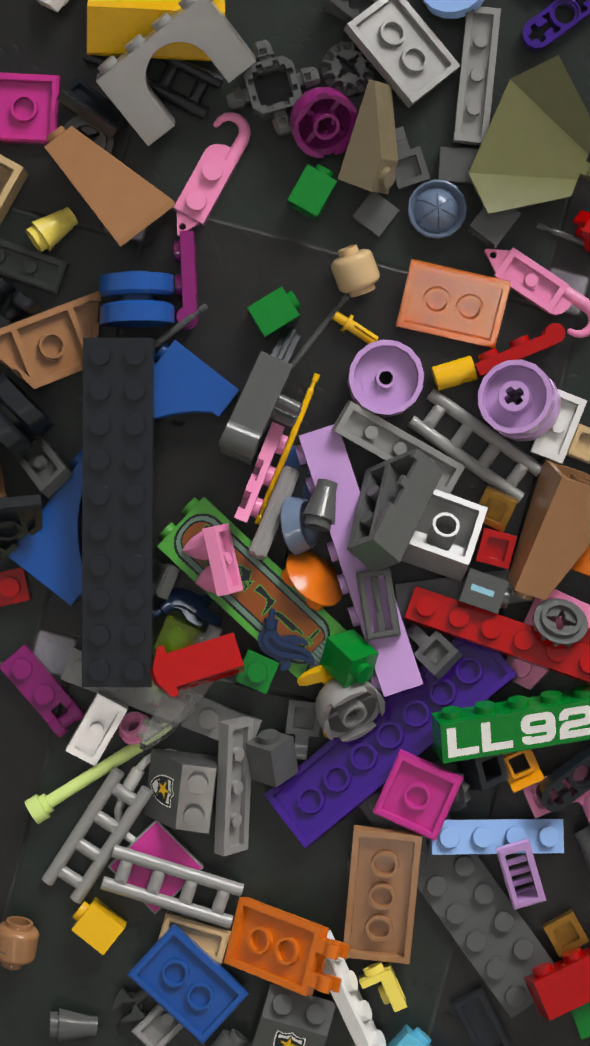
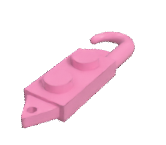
M234 112L223 113L214 121L213 126L215 128L219 127L223 122L232 121L238 126L239 133L231 147L224 144H213L205 149L176 205L173 207L177 211L178 236H180V231H190L200 224L204 226L233 174L251 136L250 125L242 115ZM185 225L186 228L184 230H181L180 226Z
M514 247L511 250L485 249L484 253L495 273L494 278L511 281V290L547 314L554 316L562 314L573 304L587 314L588 324L581 330L569 328L567 333L575 338L590 336V300ZM490 253H495L496 257L491 258Z

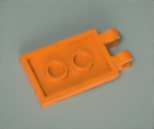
M239 897L223 963L304 996L313 995L314 989L325 994H329L330 990L339 993L342 979L323 973L326 957L337 960L338 957L347 959L350 945L328 939V927L255 899Z

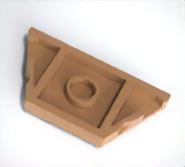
M99 291L0 328V362L31 390L82 371L83 338H97L99 335L98 309L99 302H101Z

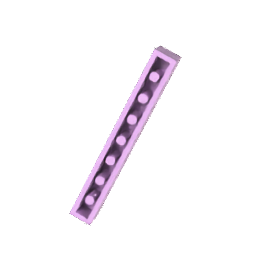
M333 424L299 435L300 445L294 447L300 465L307 464L311 477L305 478L310 496H312L318 479H328L338 484L336 490L335 525H331L329 532L332 541L327 542L326 545L332 562L339 560L343 572L337 575L342 594L349 593L353 606L347 608L353 627L360 625L366 640L356 572L371 569L347 550L360 490L342 436L331 430L334 426ZM384 575L377 576L386 631L393 630ZM368 577L364 578L372 632L374 633L379 632L371 578ZM397 602L396 607L401 636L367 641L379 653L371 682L378 691H382L383 697L423 685Z

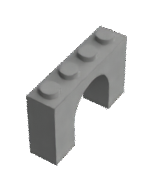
M181 0L178 3L181 7L171 16L167 12L161 15L151 24L154 30L144 38L141 34H138L124 46L127 50L117 59L113 55L110 56L97 68L100 71L96 78L97 84L147 146L151 145L175 126L174 116L152 90L147 79V65L158 49L174 42L193 44L207 54L228 83L256 62L254 53L213 0Z

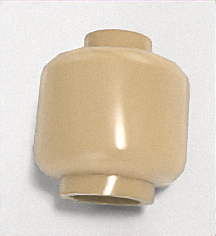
M357 244L338 250L339 257L332 262L331 270L339 291L349 293L350 297H357L373 291L376 288L375 283L380 278V273L371 250H359Z

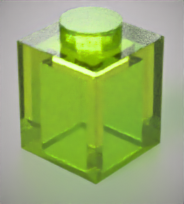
M168 615L154 648L157 649V647L164 645L166 653L194 645L200 628L192 626L175 616Z

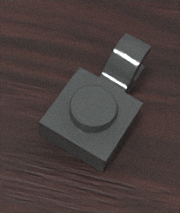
M403 126L396 128L398 164L396 167L395 184L397 190H401L428 181L431 178L421 147L418 146L410 149Z
M413 623L406 631L407 635L420 647L414 653V656L438 680L463 656L437 630L429 637L417 624Z
M289 699L285 733L295 735L294 745L297 759L306 760L309 736L319 737L320 724L315 715V702Z

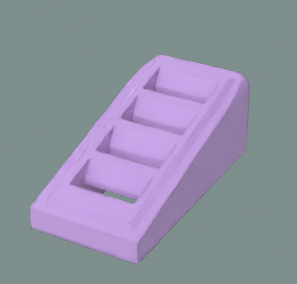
M529 839L495 848L513 910L546 901ZM525 851L524 855L506 860V855ZM527 861L528 863L511 870L508 868V866ZM530 871V875L520 877L512 880L511 878L513 876ZM533 882V885L527 887H523L515 890L514 888L522 884Z

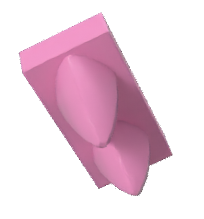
M229 523L203 528L202 532L193 536L182 549L183 553L195 559L209 560L210 563L196 580V584L200 588L217 594V597L243 590Z

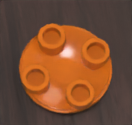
M309 550L300 555L291 553L288 556L286 568L281 573L282 579L305 598L307 605L311 609L320 611L324 606H334L341 600L343 594L337 578L338 573L327 560Z

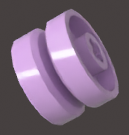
M383 339L369 343L356 354L349 368L347 385L351 398L357 405L378 417L389 418L402 414L416 402L423 389L424 371L420 359L410 347L399 341ZM385 372H389L392 375L390 384L385 385L380 382L379 376L381 373L384 375Z
M522 359L507 360L494 366L483 377L478 390V407L484 420L501 435L517 442L532 441L545 435L555 425L561 411L560 394L555 383L536 364ZM521 398L523 401L516 405L517 400Z

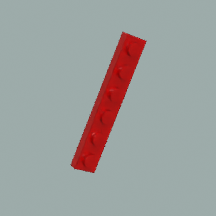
M415 586L404 620L590 684V646L575 642L570 648L565 644H559L555 647L554 643L548 639L542 641L541 634L534 631V627Z

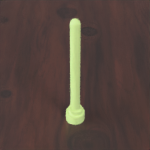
M167 723L160 724L152 729L150 735L144 741L133 745L128 744L47 796L45 793L40 796L35 794L27 799L25 805L35 822L40 824L51 817L50 813L55 811L54 807L103 777L113 767H119L167 737L171 733L170 725Z

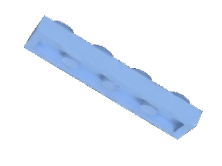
M563 819L445 820L436 841L428 838L429 854H497L495 848L527 838L530 841L533 854L564 853ZM523 850L513 854H525V851Z

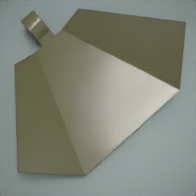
M559 55L511 78L508 82L468 173L487 215L570 198L579 176L590 181V163L586 161L590 153V115Z

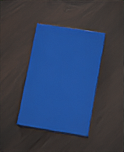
M175 923L170 926L127 974L201 1044L212 1035L249 994V991Z

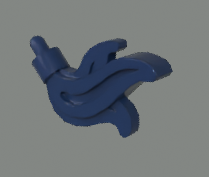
M184 588L171 590L168 600L165 599L156 605L157 610L154 611V618L160 615L166 616L172 610L180 611L185 620L197 628H201L202 624L216 627L222 623V617L214 615L207 608L212 601L208 594L200 596Z
M271 608L268 617L264 618L263 629L258 636V645L261 650L280 662L281 671H286L290 668L291 659L303 660L313 666L315 663L314 656L307 648L299 645L307 646L308 642L297 635H280L277 631L278 619L275 618L276 611Z

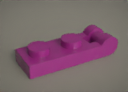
M180 231V241H174L175 261H181V274L175 275L176 295H182L183 307L178 310L176 316L178 323L189 314L198 310L194 231ZM198 315L183 329H194L198 324Z
M24 644L0 665L3 673L43 717L58 737L62 738L69 732L68 727L75 721L80 722L84 717V710L27 644ZM62 703L67 711L58 717L53 709Z

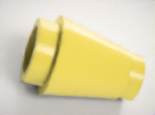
M66 207L63 210L32 221L31 226L26 229V233L40 253L46 249L50 251L78 224V221L73 212Z

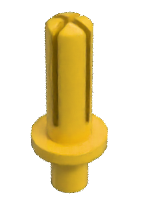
M336 311L333 315L332 320L342 326L341 332L347 330L367 344L378 341L379 337L352 320L354 315L350 314L349 317H346L339 311Z

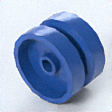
M126 271L99 276V294L107 299L121 300L108 302L100 306L101 326L152 328L175 324L174 305L165 301H156L157 299L168 298L174 294L173 274Z

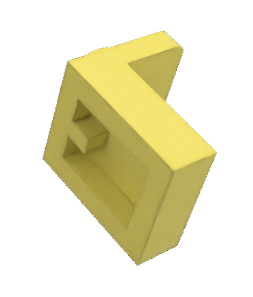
M380 961L375 962L363 969L364 973L359 975V983L362 989L381 981L382 984L378 985L377 988L384 1004L391 1003L394 1012L407 1008L406 997L390 962L383 965Z

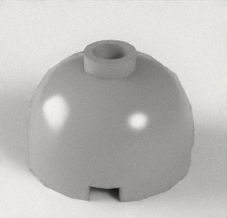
M333 678L322 687L315 702V715L321 728L329 739L333 740V737H339L341 742L358 739L370 732L376 726L373 720L379 713L383 716L385 712V701L370 680L364 683L356 682L344 688Z

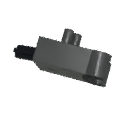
M292 327L290 329L284 328L271 354L263 351L260 352L219 441L220 453L250 466L272 419L290 427L294 426L301 412L302 403L283 395L292 375L293 365L289 362L301 339L300 334L296 332L297 329Z

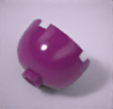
M316 87L304 92L295 101L290 111L289 125L297 146L305 154L315 158H325L323 155L331 153L338 155L347 149L358 113L353 103L341 91L331 87Z

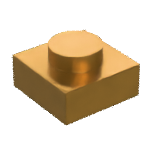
M488 485L479 502V505L488 507L483 523L504 532L519 500Z
M572 909L542 925L559 957H562V954L566 951L578 948L589 942Z

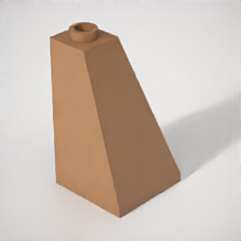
M60 126L46 137L49 143L44 148L119 247L123 246L176 205L170 197L73 126L67 130Z
M545 459L507 576V581H509V584L514 589V594L530 601L534 597L546 600L590 545V474Z

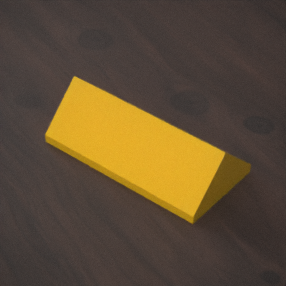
M88 0L87 55H113L120 57L127 51L124 46L138 34H141L144 38L154 30L151 24L161 15L167 12L171 16L181 7L178 3L181 0ZM213 0L225 16V0ZM185 42L167 44L158 49L151 57L157 59L211 61L203 50Z

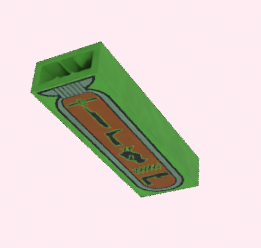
M194 497L181 511L185 517L177 525L171 522L158 535L162 541L157 547L196 583L201 572L210 565L209 560H199L183 553L182 549L193 536L202 532L203 528L229 523L243 590L218 597L217 594L205 592L257 641L263 629L264 618L268 617L271 608L275 609V618L278 619V633L282 636L297 635L304 638L308 645H299L307 648L315 659L313 666L303 660L291 659V665L288 670L297 679L307 670L321 665L320 661L326 638L347 630L324 608L320 611L311 609L307 605L305 598L294 587L284 582L281 575L283 569L268 555L264 560L251 557L248 554V550L252 540L206 497H203L200 501Z

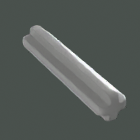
M284 466L281 470L248 550V554L251 557L264 560L267 556L280 525L282 503L286 497H291L300 476V472L297 469Z

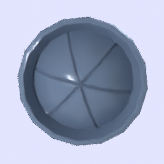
M434 179L424 182L413 191L409 198L408 215L410 222L419 233L426 237L440 239L451 236L460 229L466 218L467 205L464 195L457 186L446 180Z
M286 497L282 503L280 515L282 534L288 549L294 555H300L317 544L319 531L303 526L304 518L302 514L309 500Z

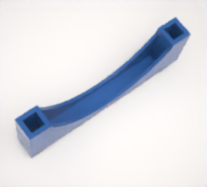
M176 340L171 345L166 342L155 355V360L158 361L155 364V421L175 415L192 413L214 414L220 419L240 394L238 388ZM83 449L70 464L74 468L72 471L73 476L53 494L46 505L42 504L43 528L35 535L28 534L18 542L19 547L8 555L9 558L71 606L75 605L82 596L81 519Z

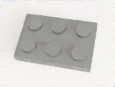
M378 0L347 23L343 29L386 82L392 86V89L408 108L455 73L461 66L407 0Z

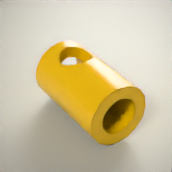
M471 356L431 367L438 391L478 379Z

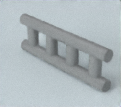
M433 388L426 399L433 403L434 406L423 421L414 415L407 427L455 461L466 466V469L493 488L520 501L525 493L517 488L518 484L528 471L537 477L543 465ZM445 412L462 424L451 440L434 429ZM473 432L489 443L478 460L461 449ZM500 451L517 463L506 479L489 468Z
M116 767L112 768L42 877V880L50 886H53L57 878H60L74 887L75 890L70 898L78 904H82L111 859L114 844L120 845L153 794L151 789L143 785L136 794L119 782L125 774ZM111 795L129 805L119 822L101 811ZM94 822L111 833L101 849L84 839ZM76 850L93 860L83 877L66 866Z
M114 844L111 857L120 860L114 879L106 876L103 877L100 886L101 890L230 929L233 915L224 913L230 894L241 897L244 889L243 883ZM133 864L153 870L147 889L127 883ZM166 874L185 880L179 899L159 893ZM198 884L217 890L211 909L192 903Z

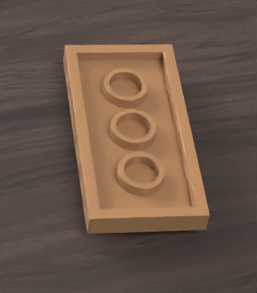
M354 825L343 941L350 945L347 958L410 964L422 835L411 830Z

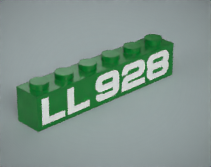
M579 685L574 687L573 690L565 692L547 690L542 692L540 696L534 697L516 695L509 697L508 701L503 702L479 701L475 703V706L465 708L458 706L444 707L440 712L431 713L433 751L440 761L445 764L590 740V685Z

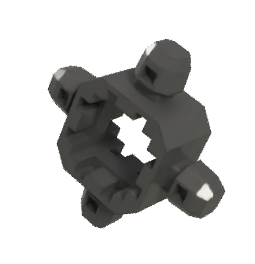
M267 40L253 43L252 50L257 63L251 65L243 75L246 88L241 89L238 86L230 89L225 94L229 109L246 108L245 104L250 103L254 116L263 121L274 118L272 124L275 133L279 137L289 135L292 132L289 125L290 115L288 114H290L295 101L302 95V88H305L307 91L320 84L318 70L315 67L302 68L300 73H296L292 60L283 55L274 57L271 44ZM279 70V73L285 71L292 97L285 102L282 101L271 106L266 104L261 106L253 80L258 79L257 76L271 74L274 71Z

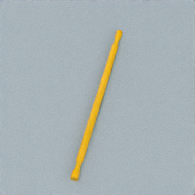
M317 373L313 374L312 383L307 389L302 402L301 412L291 429L263 499L261 510L254 523L257 525L260 524L314 393V387L320 378V375Z

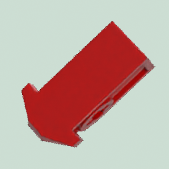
M234 632L166 653L164 645L159 646L156 649V654L150 668L153 684L172 698L180 697L178 690L191 689L244 672V664Z

